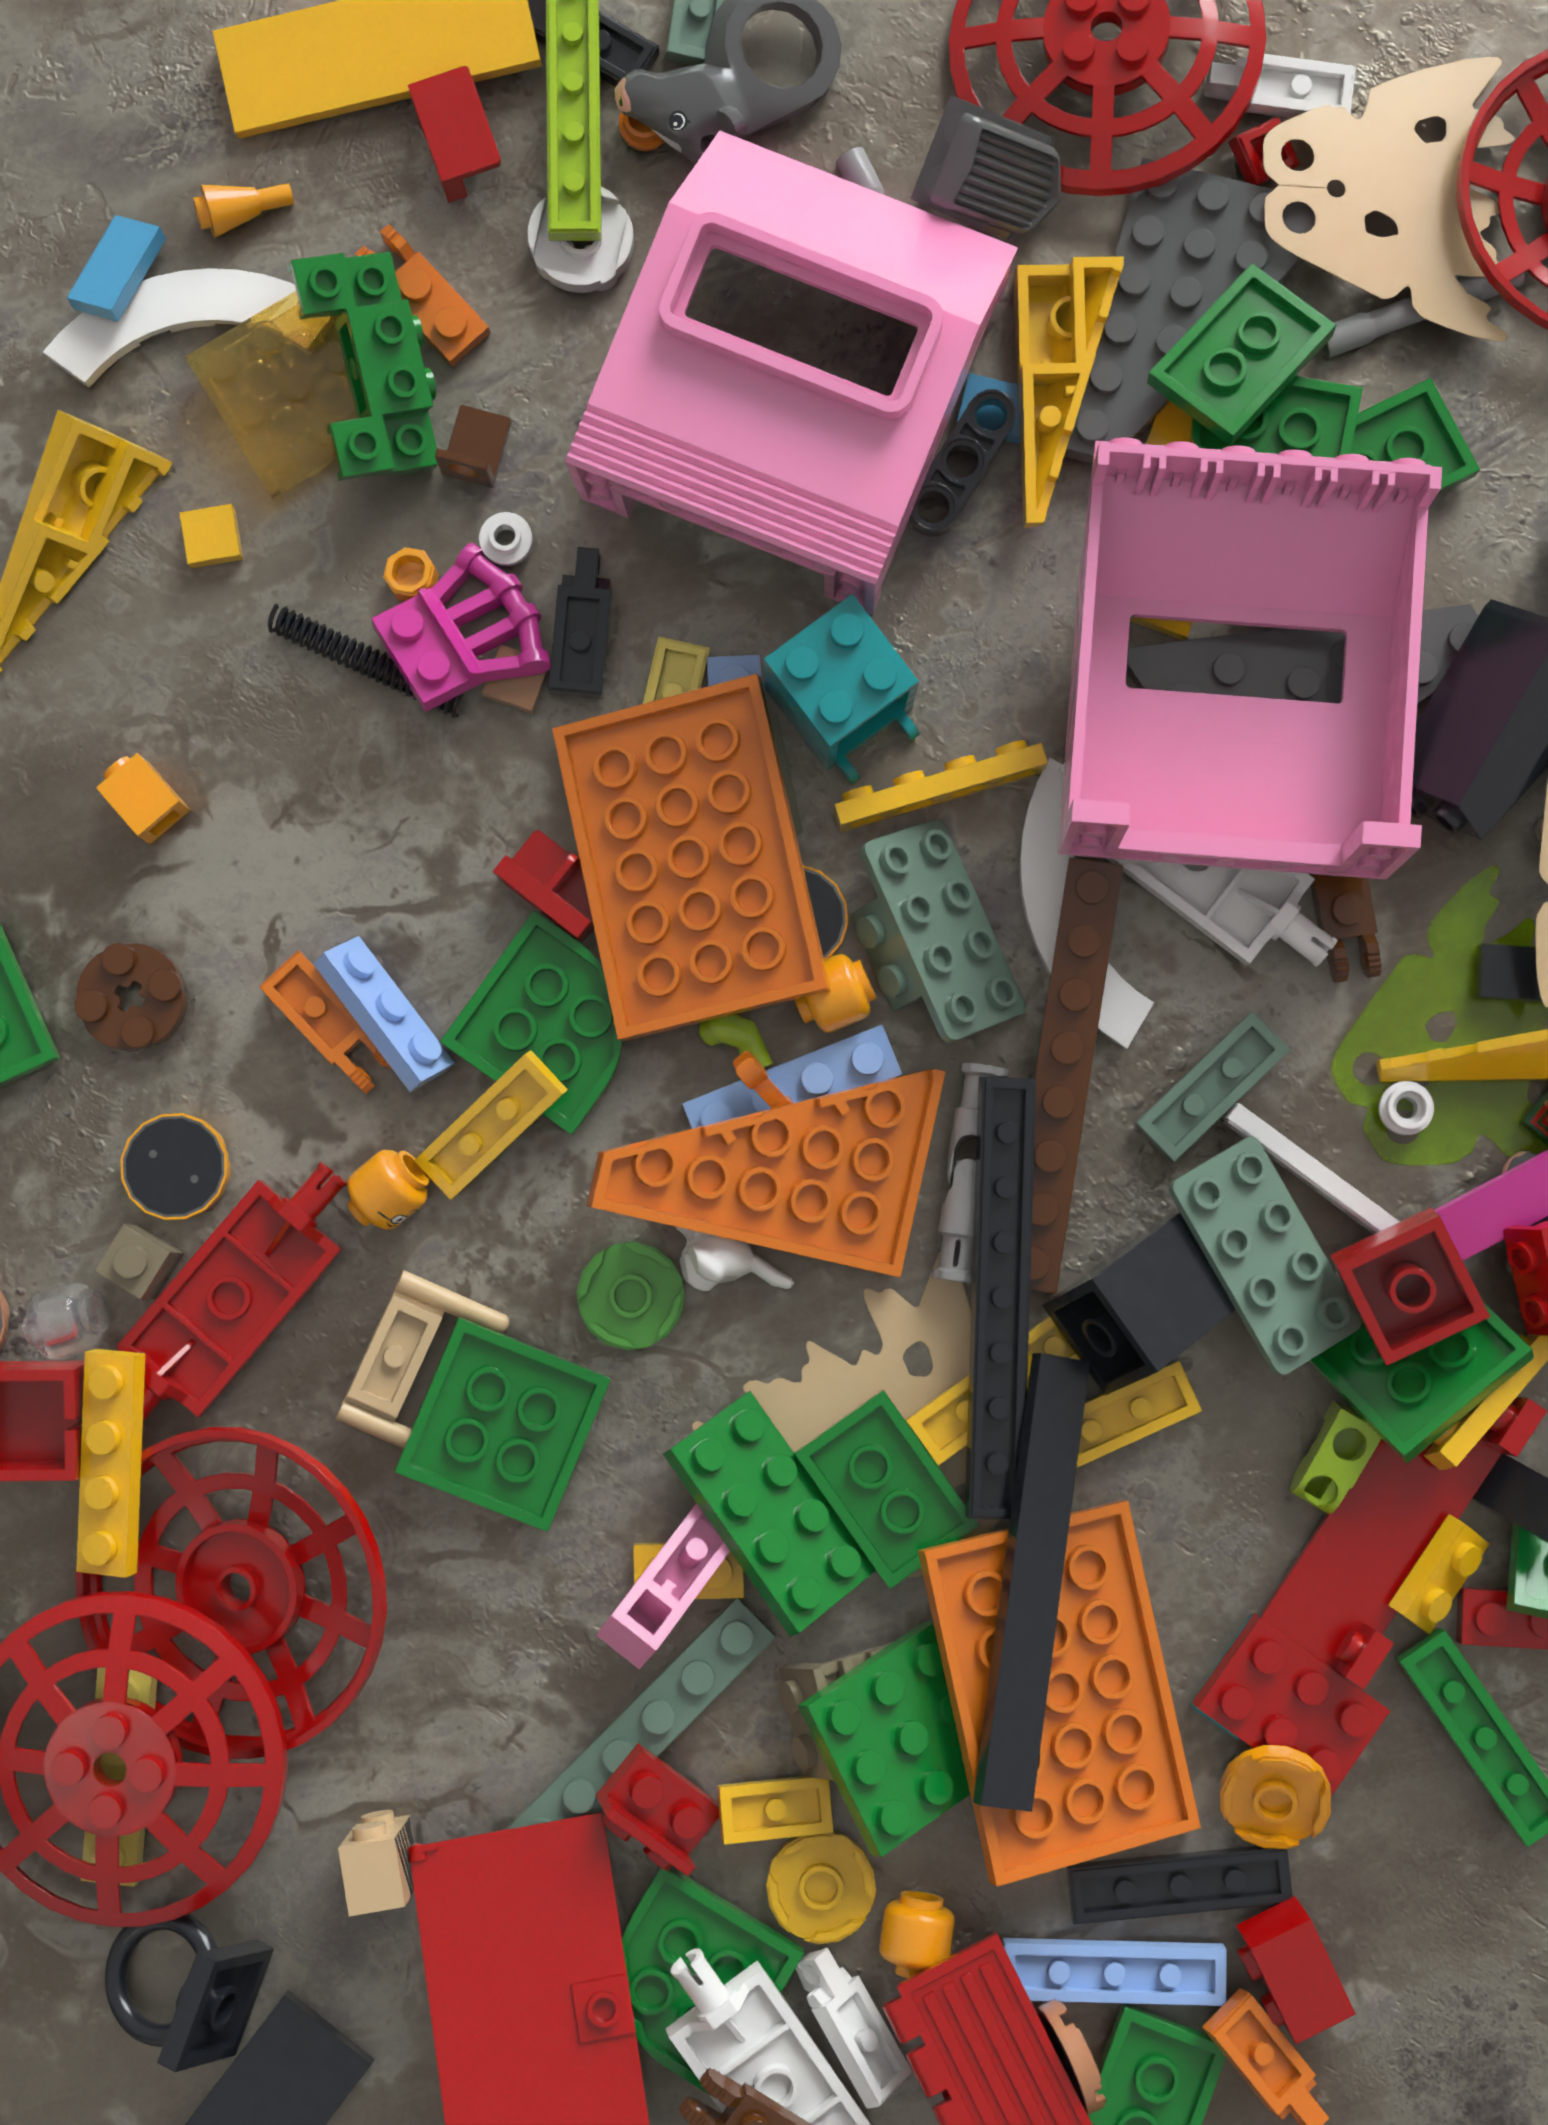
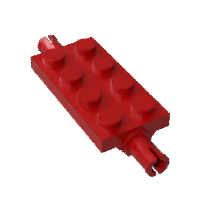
M320 1161L315 1171L291 1199L286 1196L283 1198L263 1180H257L116 1345V1348L120 1351L145 1353L143 1421L162 1399L168 1401L170 1398L183 1404L195 1416L202 1417L343 1252L344 1249L317 1227L319 1223L315 1220L338 1192L347 1185V1182L339 1175L333 1174L335 1171Z

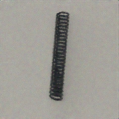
M278 604L273 606L268 618V630L270 633L276 632L278 637L283 635L285 640L291 639L293 644L299 642L300 647L306 646L308 651L314 649L315 654L321 653L323 658L329 657L330 661L337 660L338 665L344 664L347 669L352 667L354 672L360 671L362 676L367 674L369 679L375 678L377 683L382 681L384 686L390 685L392 690L398 688L400 694L405 692L407 697L413 695L414 700H417L407 683L402 688L405 679L401 673L397 683L394 685L400 671L394 665L391 657L387 660L386 652L382 653L379 657V649H375L372 653L371 645L367 646L364 650L365 644L363 641L357 645L356 638H353L349 642L348 634L342 638L341 631H338L334 635L333 627L328 630L326 624H322L319 627L318 620L312 622L310 616L304 620L303 613L298 614L296 617L295 609L289 612L288 606L281 609L276 625L272 628L274 616L279 608ZM299 631V635H298V637L295 639V635H296L297 632ZM315 636L314 643L310 646L311 641ZM321 641H322L321 648L318 649V645H319V644L321 643ZM330 644L329 651L326 653V648ZM338 647L336 655L333 656L334 651ZM346 649L344 658L341 660V655L344 653ZM353 654L352 661L349 663V658ZM361 657L360 664L356 667V663ZM368 659H369L368 666H367V668L364 670V666H365V664L367 663V661H368ZM376 662H377L375 671L372 673V669H373V667L375 666V664H376ZM384 667L383 674L379 677V673ZM392 670L391 676H390L389 680L387 681V676L389 675L390 671ZM463 693L453 699L449 709L448 705L451 700L443 703L441 706H437V711L443 710L445 715L451 713L452 718L459 717L458 713H456V707Z

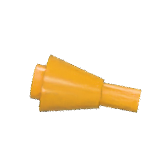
M289 183L258 190L255 187L200 184L202 196L193 197L200 229L210 228L214 238L261 215L262 211L294 205Z

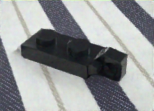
M578 547L575 576L563 575L562 584L558 585L548 686L549 693L553 695L603 699L612 591L611 579L599 578L601 554H599L598 548Z

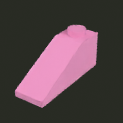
M697 1503L596 1634L597 1637L639 1670L656 1652L730 1552Z

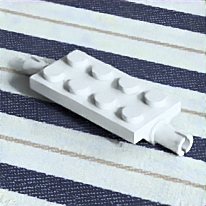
M1064 764L1059 769L1062 773H1064ZM1106 858L1113 864L1123 865L1122 871L1246 966L1252 962L1270 938L1274 941L1278 937L1311 961V964L1315 967L1328 955L1327 951L1329 949L1332 950L1338 941L1299 912L1301 906L1298 905V902L1315 880L1309 874Z
M699 1948L685 1953L696 1974H692L681 1957L672 1965L671 1974L679 1981L696 2006L668 2026L666 2031L670 2040L699 2081L707 2068L715 2069L740 2085H743L744 2082L812 2125H872L758 1960L725 1985L718 1978ZM711 2096L713 2101L716 2103L718 2108L723 2113L727 2106L721 2103L717 2098Z

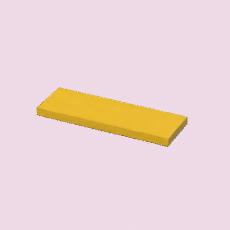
M338 0L212 31L233 127L239 139L411 98L408 84L461 66L469 68L474 83L542 67L528 0Z

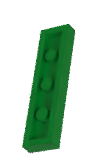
M1439 1627L1395 1659L1522 1844L1529 1847L1548 1834V1779L1447 1632Z

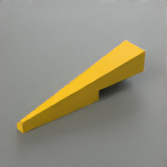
M1124 256L1073 257L1071 264L1017 265L1013 276V301L1024 528H1032L1044 524L1104 325L1111 308L1117 283L1124 266Z
M57 410L0 582V665L21 640L27 641L36 630L33 625L52 603L58 604L110 542L107 538L108 535L128 512L134 513L143 502L140 498L158 475H166L173 462L109 431Z
M1548 1029L1478 1041L1476 1044L1446 1049L1440 1048L1411 1055L1379 1059L1375 1061L1379 1082L1548 1081Z

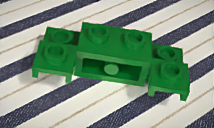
M391 252L346 258L344 253L291 260L287 268L289 274L292 273L301 308L298 311L300 320L339 316L335 321V326L357 419L333 422L326 427L327 434L332 437L339 466V471L337 472L338 480L378 475H407L435 469L438 466L435 458L437 446L428 411L433 407L432 400L436 398V384L430 368H424L420 347L423 346L424 342L422 325L419 317L412 315L409 300H402Z

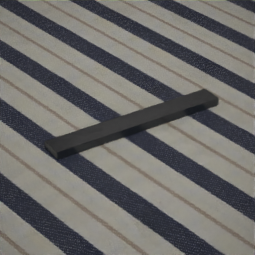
M979 1077L965 1498V1517L969 1519H1011L1027 1399L1036 1079Z
M1032 1353L973 1803L981 1806L1030 1812L1033 1809L1088 1383L1089 1361L1044 1353Z

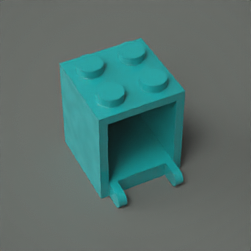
M853 594L764 658V689L825 770L829 771L836 766L851 785L859 780L860 776L847 757L891 724L896 722L910 741L920 735L919 730L906 714L912 710L919 680Z

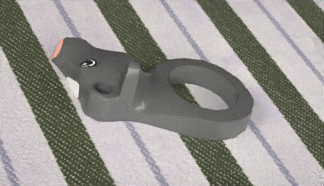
M724 0L713 17L706 43L705 62L664 73H653L643 69L631 71L621 79L614 89L617 107L624 115L636 119L653 130L671 147L685 155L695 166L719 131L746 140L748 137L764 129L801 115L822 98L830 88L840 67L842 43L835 20L817 0ZM768 10L788 12L803 22L812 35L816 49L815 68L809 79L800 85L783 88L769 85L753 73L745 61L741 43L743 28L746 22L755 14Z

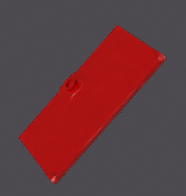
M603 1812L439 1842L417 1843L407 1847L408 1862L411 1864L445 2125H649L605 1824L602 1821Z

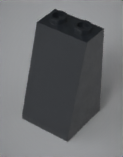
M1492 599L1483 607L1416 723L1411 816L1421 819L1424 815L1435 820L1443 829L1451 834L1456 835L1461 831L1480 840L1490 832L1548 767V617Z
M1178 1208L1174 1209L1042 1305L1078 1358L1090 1362L1089 1373L1105 1395L1159 1372L1236 1310Z

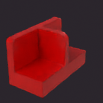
M461 66L408 84L418 120L448 203L467 197L463 179L498 168L502 163L470 70L467 66Z
M535 830L512 859L505 855L492 871L499 881L581 944L594 929L580 858L574 853H568L540 830Z

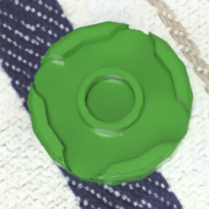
M638 1242L614 1244L596 1254L582 1271L577 1289L579 1312L589 1332L606 1345L624 1350L647 1348L667 1337L680 1320L685 1302L683 1278L674 1262L656 1247Z

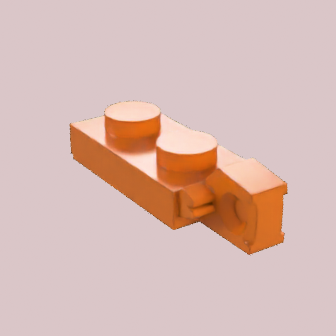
M1240 1987L1202 2028L1266 2108L1278 2118L1283 2120L1290 2114L1299 2125H1324L1329 2117L1309 2093L1317 2084L1314 2080L1316 2074L1276 2024L1272 2023L1270 2017L1248 1991Z

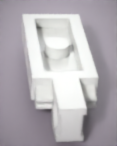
M1264 54L1261 78L1252 103L1246 112L1293 118L1314 108L1330 105L1333 107H1343L1351 114L1356 67ZM1237 58L1235 65L1212 62L1205 80L1204 96L1229 101L1239 85L1247 58Z
M828 1948L809 1952L799 1961L795 1968L804 1989L809 1992L807 1995L809 2006L812 2007L811 2010L865 2107L867 2109L879 2107L912 2075V2070L859 1975L851 1977L844 1967L839 1968Z

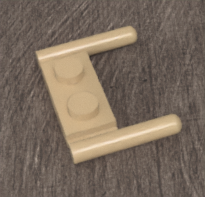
M403 1270L346 1392V1396L339 1407L335 1420L403 1449L411 1428L395 1422V1419L402 1408L441 1323L444 1312L455 1317L459 1316L501 1334L505 1333L509 1327L508 1316Z

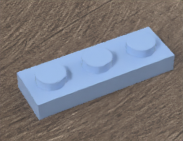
M359 936L323 952L313 963L409 1092L443 1075L455 1064Z

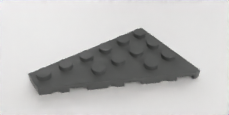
M1142 157L1140 165L1154 162L1155 160ZM1190 170L1163 185L1132 193L1114 257L1124 256V266L1117 283L1111 308L1104 325L1095 360L1064 457L1093 464L1095 441L1109 442L1114 438H1135L1141 435L1150 426L1153 418L1170 401L1147 384L1148 374L1152 368L1251 264H1254L1278 283L1282 284L1292 269L1297 268L1304 261L1278 245L1270 238L1266 231L1264 202L1265 197L1274 189L1197 170ZM1292 202L1283 210V222L1292 232L1301 234L1313 228L1315 214L1307 204Z
M1470 604L1422 611L1417 704L1434 694L1477 620L1478 615ZM1278 628L1129 647L1126 671L1140 689L1341 703L1345 636L1338 632Z

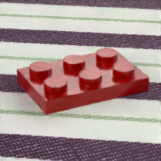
M1255 1612L1192 1701V1704L1252 1748L1262 1745L1288 1746L1309 1755L1322 1767L1330 1783L1331 1797L1390 1713V1710Z

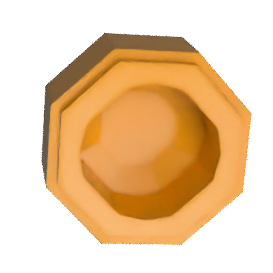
M406 547L387 559L383 575L384 580L397 600L402 602L417 596L419 589L433 588L439 577L437 569L424 550Z

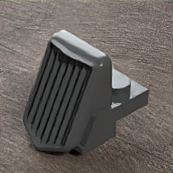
M950 95L911 199L979 230L1015 242L1017 235L1030 233L1061 201L1060 157L1056 149L1053 148L1056 138Z

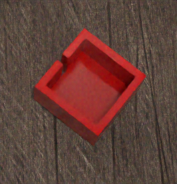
M84 1360L0 1361V1481H76L80 1478Z

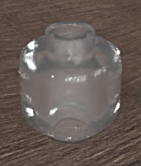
M78 1282L61 1285L41 1291L32 1297L27 1307L26 1316L23 1319V1333L28 1343L35 1346L38 1352L49 1359L59 1360L85 1353V1351L92 1350L100 1345L109 1327V1309L102 1295L93 1291L87 1285Z

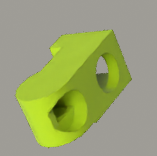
M1335 1400L1332 1401L1323 1419L1325 1422L1308 1453L1299 1464L1290 1485V1493L1327 1514H1332L1338 1508L1348 1490L1353 1488L1382 1439L1359 1414Z

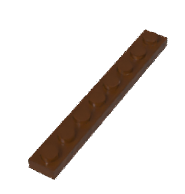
M1072 857L1068 859L1034 1077L1036 1079L1030 1290L1057 1294L1123 865Z

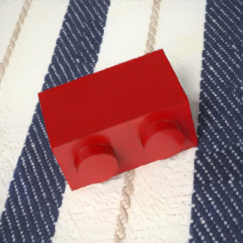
M1296 1896L1236 1925L1245 1946L1237 1949L1241 1962L1251 1981L1253 1982L1261 1978L1268 1992L1259 1997L1261 2004L1273 2024H1276L1277 2027L1282 2025L1286 2027L1295 2044L1356 2015L1311 1918Z

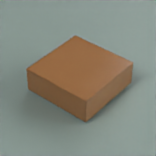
M500 644L495 658L518 656L521 651ZM550 669L538 675L486 681L482 695L484 698L533 715Z

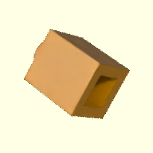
M138 753L131 758L126 756L114 762L103 775L105 780L96 787L134 833L150 845L191 811L155 768Z

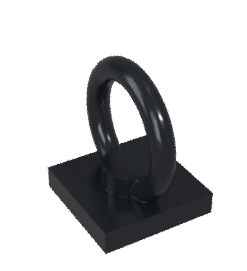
M190 1913L175 1920L148 1926L123 1927L110 1948L105 1967V1990L110 2009L119 2025L132 2038L146 2045L162 2047L157 2063L173 2072L236 2056L274 1949L258 1940L218 1948L207 1927ZM162 1930L172 1931L182 1936L191 1945L196 1954L188 1978L179 1992L173 2020L171 2023L166 2024L153 2022L138 2011L131 1999L127 1984L128 1964L135 1947L148 1934Z

